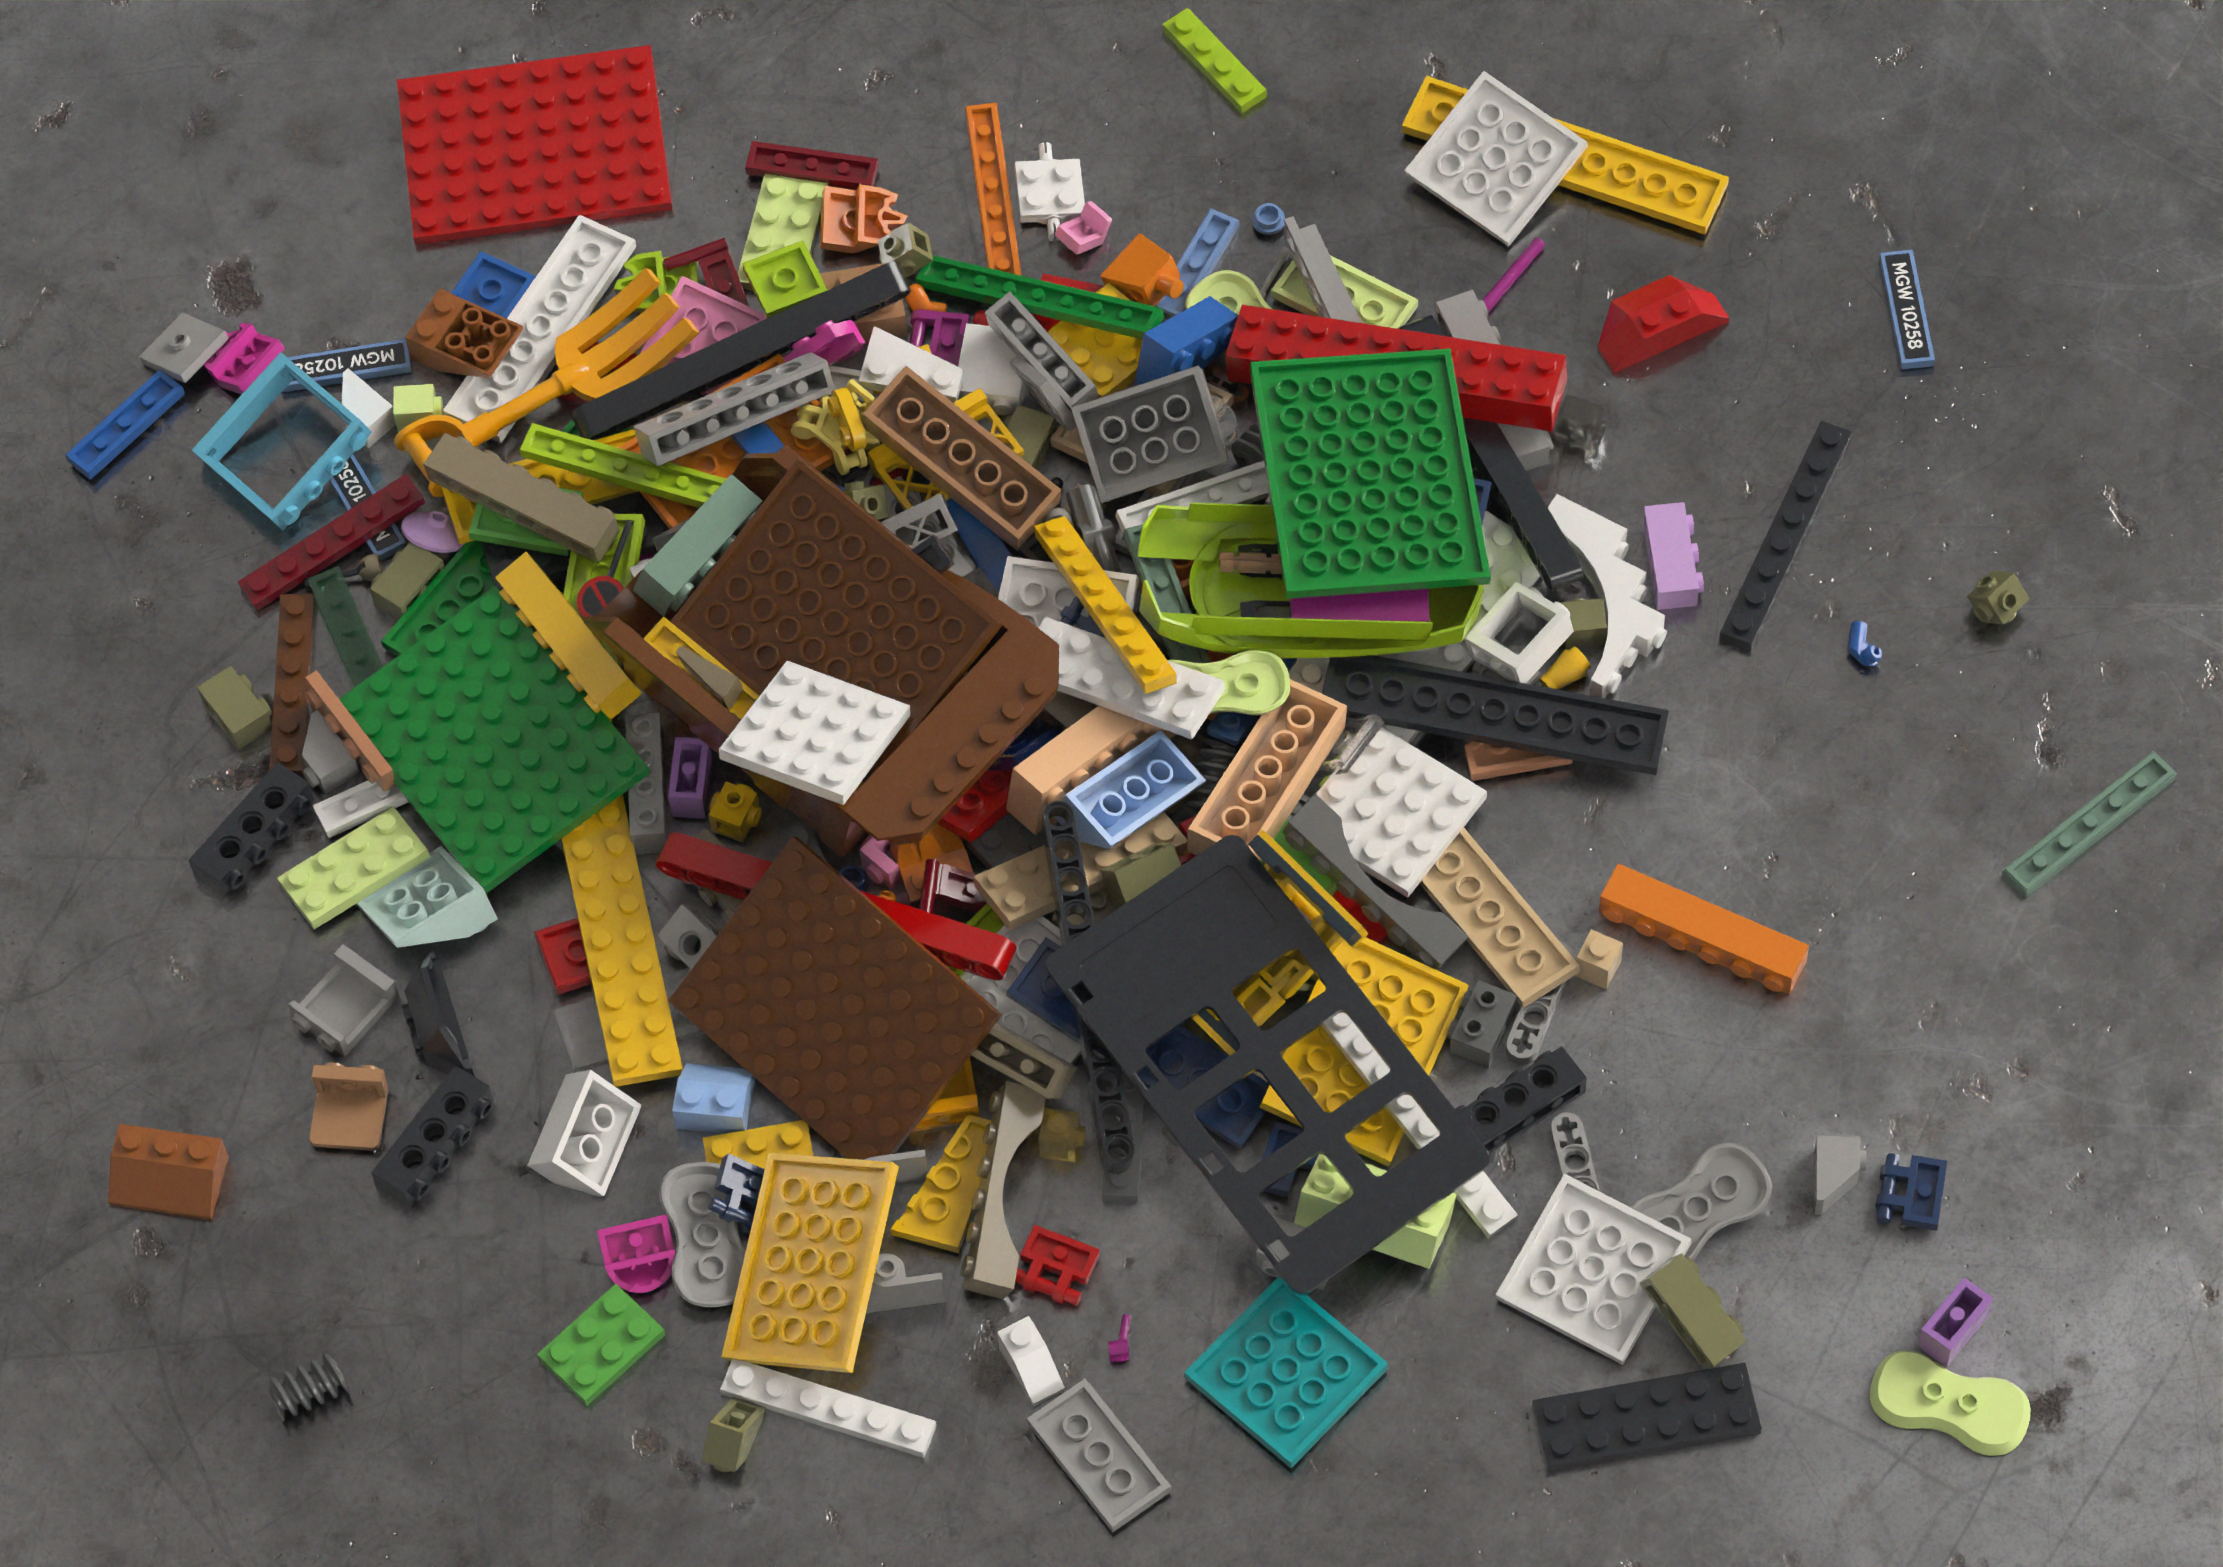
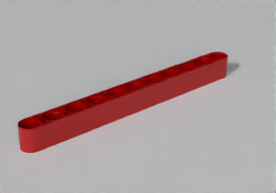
M672 832L669 834L655 865L658 870L672 878L745 900L773 862L682 833ZM861 891L945 965L990 980L1000 981L1004 978L1017 949L1010 939Z

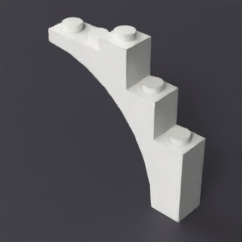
M1556 494L1548 509L1578 557L1582 570L1592 583L1598 598H1603L1607 623V640L1602 659L1591 678L1590 696L1605 698L1608 692H1615L1621 681L1622 676L1620 673L1625 666L1628 668L1632 666L1638 653L1648 657L1653 647L1658 649L1667 634V630L1664 629L1665 615L1642 604L1648 591V587L1645 586L1646 572L1623 561L1629 549V544L1626 543L1627 529Z

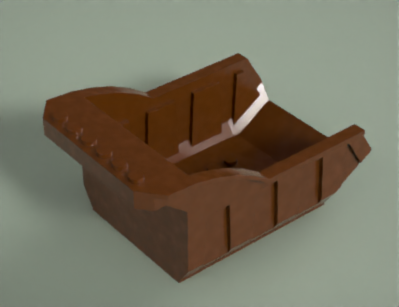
M786 444L777 453L746 454L732 474L762 500V505L795 461L800 459L912 550L911 547ZM950 570L945 571L941 575L999 621L1002 627L969 667L968 673L856 793H852L844 805L738 766L754 779V784L783 809L788 808L816 831L820 835L819 839L840 857L852 854L869 835L877 841L887 840L893 846L920 842L1056 695L1059 687V644L1007 604ZM640 571L598 615L588 616L583 622L597 639L603 640L624 665V672L635 685L653 700H660L689 725L691 732L719 754V748L741 719L727 710L690 676L643 639L663 616L633 591L641 573ZM694 587V588H693V590H692V591L689 593V595H688L689 597L691 596V594L695 591V589H696L697 587ZM671 609L664 617L671 622L677 612Z

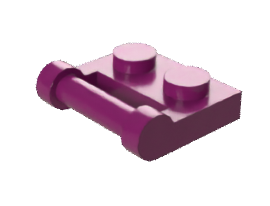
M921 309L912 311L910 319L912 331L909 343L916 347L922 346L925 328L934 326L930 345L931 354L958 367L966 323L970 324L969 314Z

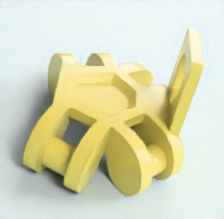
M850 379L847 383V388L862 422L863 413L876 398L856 381ZM855 392L860 394L866 403H860ZM827 394L819 398V407L806 404L799 407L797 412L799 419L793 423L790 432L799 439L806 440L811 437H817L832 450L838 472L841 475L849 473L850 468L855 466L863 468L867 466L865 450H872L878 447L880 440L864 428L867 441L866 448L852 451V454L846 456L839 437L838 428L840 425L837 417L832 418L828 409L827 399L831 397H828Z

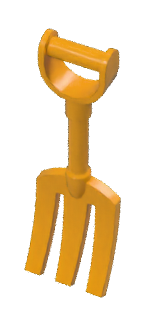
M644 268L604 306L570 330L556 337L555 358L558 370L552 373V376L546 381L490 413L484 412L465 424H462L458 419L446 415H430L411 423L398 432L394 438L395 446L399 451H406L430 482L428 490L433 497H442L443 493L441 486L430 481L423 464L432 452L425 441L441 438L444 433H447L455 438L461 436L467 439L476 448L499 434L498 431L561 395L567 396L573 392L583 400L590 402L662 368L700 333L691 320L683 318L663 337L637 357L600 379L639 349L680 308L671 295L663 293L644 312L618 332L581 354L620 324L658 287L661 282L651 270Z

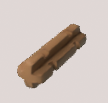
M1221 552L1219 556V569L1222 572H1233V569H1238L1239 573L1266 574V570H1270V574H1282L1279 554H1271V557H1266V553L1239 552V556H1235L1234 552Z

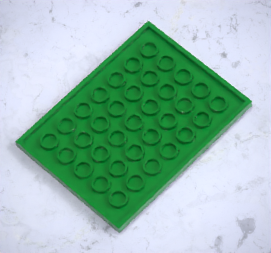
M1450 349L1256 361L1250 363L1251 382L1286 599L1490 584L1489 563Z
M496 586L339 698L393 769V782L456 861L479 883L485 893L491 891L651 773L646 763L603 712L600 711L596 714L584 700L587 693L584 690L578 692L566 677L570 673L566 668L562 671L549 656L552 653L550 649L547 648L545 650L532 635L534 630L530 626L526 627L516 615L517 610L512 604L509 605L504 600Z

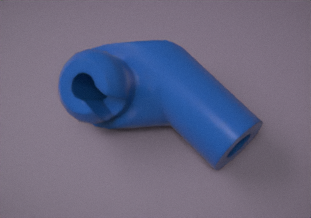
M1854 621L1850 626L1848 651L1862 665L1868 667L1875 666L1882 657V651L1879 647L1875 649L1874 644L1869 645L1866 642L1867 624L1862 621Z

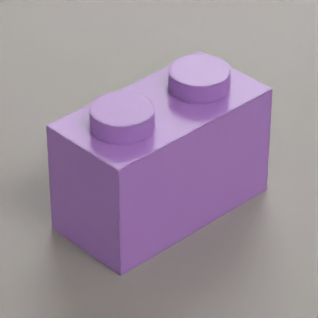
M675 737L668 793L672 817L706 819L713 755L711 748L700 738Z
M1963 1278L1921 1329L1918 1347L1948 1367L1989 1317L1993 1297L1966 1278Z

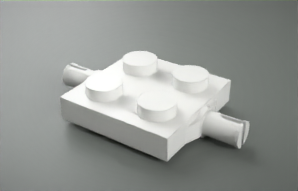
M1043 142L1038 145L1040 160L1015 162L1014 171L1020 223L1038 222L1047 224L1048 239L1054 241V231L1056 232L1058 225L1080 217L1085 202L1080 159H1053L1052 145L1046 142V148H1044Z

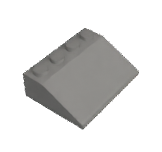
M1199 366L1071 408L1101 503L1229 462L1213 401L1203 370Z

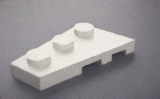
M874 326L861 370L859 385L864 389L883 392L905 366H908L951 402L958 401L964 378L963 369Z

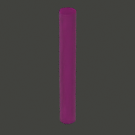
M1534 238L1482 299L1488 312L1545 247V243L1540 238Z

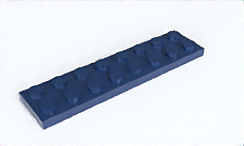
M1045 937L1008 989L1006 996L1080 1044L1073 1004L1058 988L1046 970L1047 958L1061 946ZM1082 984L1079 985L1082 990L1087 991ZM1183 1026L1178 1027L1146 1050V1053L1172 1087L1177 1090L1184 1088L1229 1057ZM1095 1047L1090 1050L1101 1059L1109 1055L1102 1047ZM1147 1068L1138 1073V1076L1148 1089L1157 1083ZM1251 1073L1197 1110L1195 1117L1204 1127L1241 1150L1267 1113L1266 1110L1260 1108V1105L1270 1084L1255 1073Z

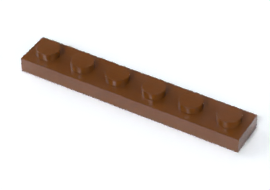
M314 594L280 595L270 769L279 762L298 776L305 777L302 772L306 768L302 752L308 731L310 706L305 696V692L308 691L305 677L312 672L316 600Z

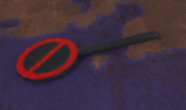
M631 520L625 522L607 576H598L590 579L582 586L578 593L577 607L585 619L588 616L598 615L624 588L613 577L632 526Z

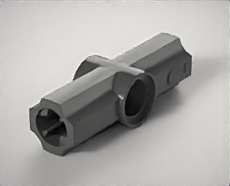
M1087 484L1069 490L1066 493V498L1074 521V529L1103 570L1121 573L1114 550L1116 542L1115 530L1111 521L1104 517L1095 486Z

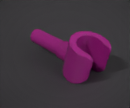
M1129 1314L1122 1315L1119 1340L1108 1341L1110 1362H1120L1129 1359L1128 1332L1131 1321Z

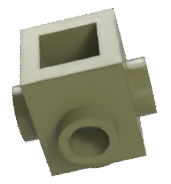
M908 222L878 240L880 263L896 261L904 278L914 274L917 270L933 261L928 234Z
M864 481L844 484L845 490L842 491L877 520L889 518L884 484L865 486Z
M1992 571L1989 575L1981 578L1976 583V588L1967 595L1973 606V612L1979 620L1984 623L2002 625L2013 620L2017 614L2016 612L2030 599L2015 573Z

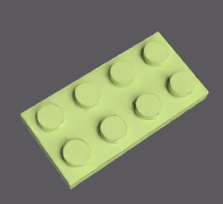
M770 174L764 175L738 270V276L743 289L753 290L743 271L742 263L802 240H804L812 256L821 222L822 191L824 186H828V183Z
M1331 256L1362 323L1396 329L1407 323L1418 307V299ZM1293 260L1272 288L1271 297L1306 315L1320 317Z
M394 806L277 877V880L311 927L316 929L431 857L425 845Z

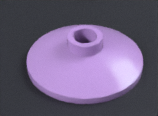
M414 512L407 515L402 522L401 529L404 536L411 543L425 550L449 553L460 550L465 544L459 545L450 516L442 512Z

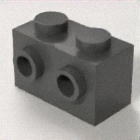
M1478 980L1474 990H1467L1460 1007L1463 1010L1460 1019H1453L1448 1029L1447 1039H1450V1053L1489 1068L1516 1012L1517 995Z

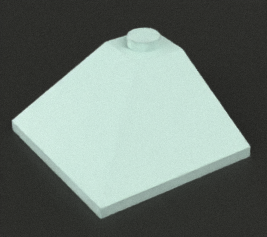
M442 846L429 853L431 858L356 903L397 948L467 938L483 931L489 924L498 919L484 889Z

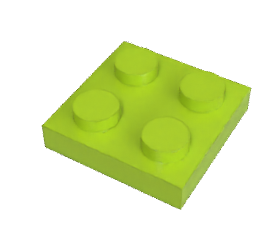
M804 240L742 263L743 271L766 318H770L828 290Z

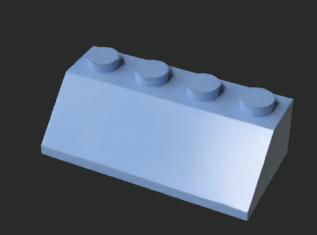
M1160 730L1067 793L1062 801L1068 803L1073 808L1079 841L1110 849L1202 786L1206 779L1163 731ZM1054 816L1062 826L1066 824L1062 817Z

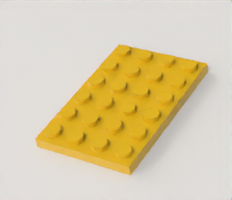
M1366 937L1354 949L1344 940L1333 952V955L1425 1072L1430 1075L1447 1037L1448 1029L1458 1012L1469 985ZM1319 978L1308 1002L1326 989ZM1322 1026L1286 1049L1282 1058L1325 1112H1333L1369 1087ZM1269 1085L1260 1108L1302 1127L1271 1085ZM1384 1108L1349 1132L1345 1138L1355 1152L1389 1167L1404 1131L1387 1109Z
M780 1153L768 1154L722 1351V1358L727 1361L734 1359L752 1364L853 1372L899 1166L893 1162Z

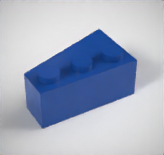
M1209 296L1145 332L1134 385L1138 386L1195 366H1199L1203 370L1228 348L1238 315Z

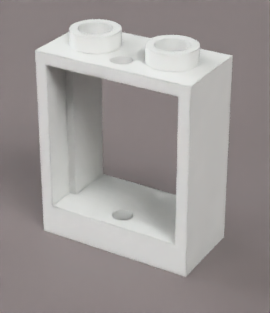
M1516 581L1466 635L1465 641L1471 658L1510 681L1527 683L1574 630L1570 620V612L1564 605L1559 602L1552 603L1544 598L1534 587L1527 588ZM1524 607L1545 619L1548 623L1523 651L1517 655L1493 641V639L1518 611Z

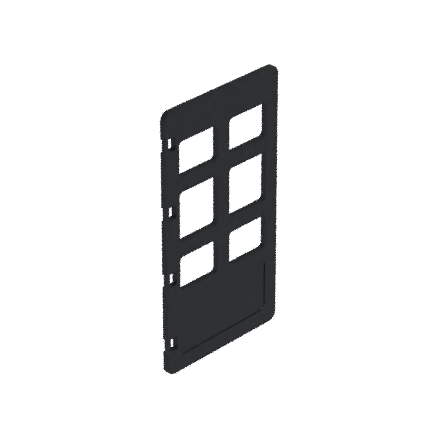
M1228 835L1223 837L1054 951L1047 958L1046 970L1049 976L1070 1000L1078 1014L1128 1079L1133 1082L1142 1094V1097L1194 1165L1196 1164L1206 1177L1208 1183L1257 1247L1269 1259L1280 1277L1291 1291L1296 1294L1305 1295L1312 1292L1485 1171L1489 1165L1490 1155L1485 1146L1239 836ZM1297 951L1326 989L1270 1029L1261 1030L1232 992L1235 988L1288 952ZM1080 984L1092 996L1084 1004L1073 991ZM1210 1009L1236 1040L1240 1048L1180 1090L1174 1089L1148 1056L1146 1050L1203 1010ZM1345 1013L1386 1063L1390 1071L1339 1108L1328 1113L1316 1102L1282 1058L1281 1053L1337 1014ZM1145 1068L1149 1070L1157 1081L1149 1089L1138 1076V1073ZM1259 1072L1302 1125L1304 1131L1246 1172H1239L1195 1117V1112L1251 1073ZM1410 1095L1437 1128L1439 1136L1382 1176H1375L1348 1143L1345 1136L1401 1096ZM1211 1153L1223 1166V1169L1215 1174L1203 1160ZM1322 1154L1326 1156L1351 1188L1353 1195L1297 1235L1288 1236L1259 1200V1195L1316 1155ZM1278 1239L1290 1253L1283 1260H1280L1269 1246Z

